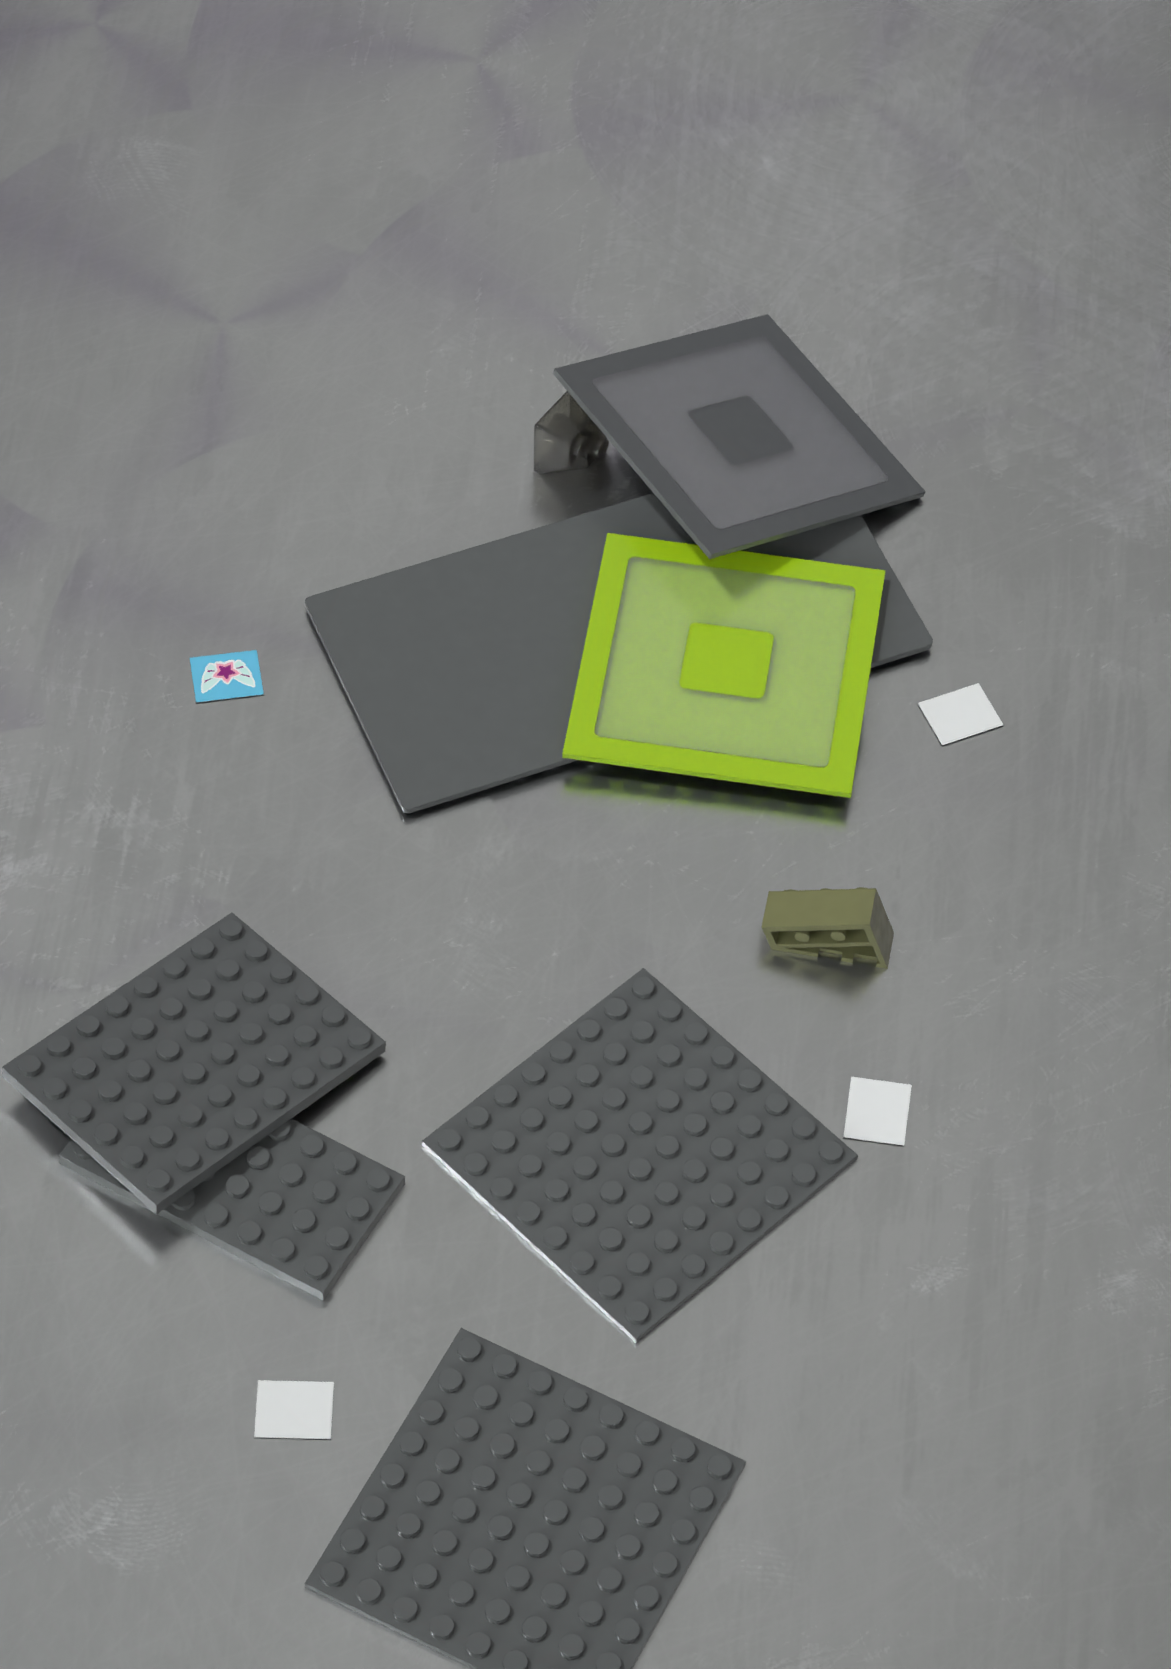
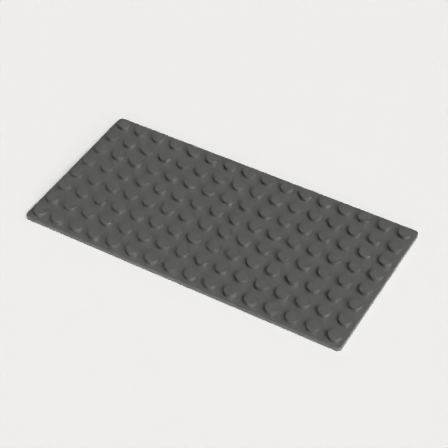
M654 493L315 594L305 599L306 610L403 812L412 813L577 761L575 759L562 758L607 533L697 545ZM861 515L740 550L886 570L871 668L929 650L932 647L933 639Z

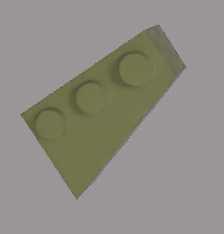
M859 887L856 889L834 890L823 888L820 890L799 891L788 889L768 892L761 928L771 950L818 957V953L821 951L842 955L841 961L853 963L854 957L877 961L876 967L888 969L894 931L876 888Z

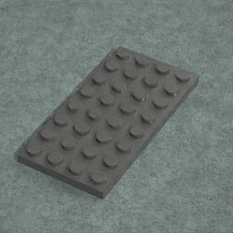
M291 1118L157 1215L324 1300L405 1185V1176ZM72 1139L58 1155L61 1165L150 1210Z

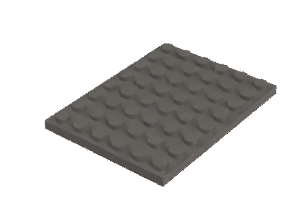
M231 912L2 1067V1077L157 1215L383 1054L386 1049V1041Z

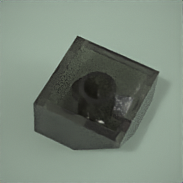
M568 391L534 425V471L539 474L588 468L596 458H601L608 449L609 441Z

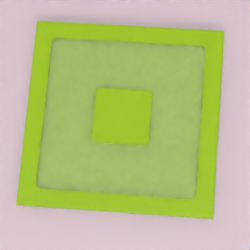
M607 533L562 758L851 798L886 570L746 551H736L709 559L698 545Z

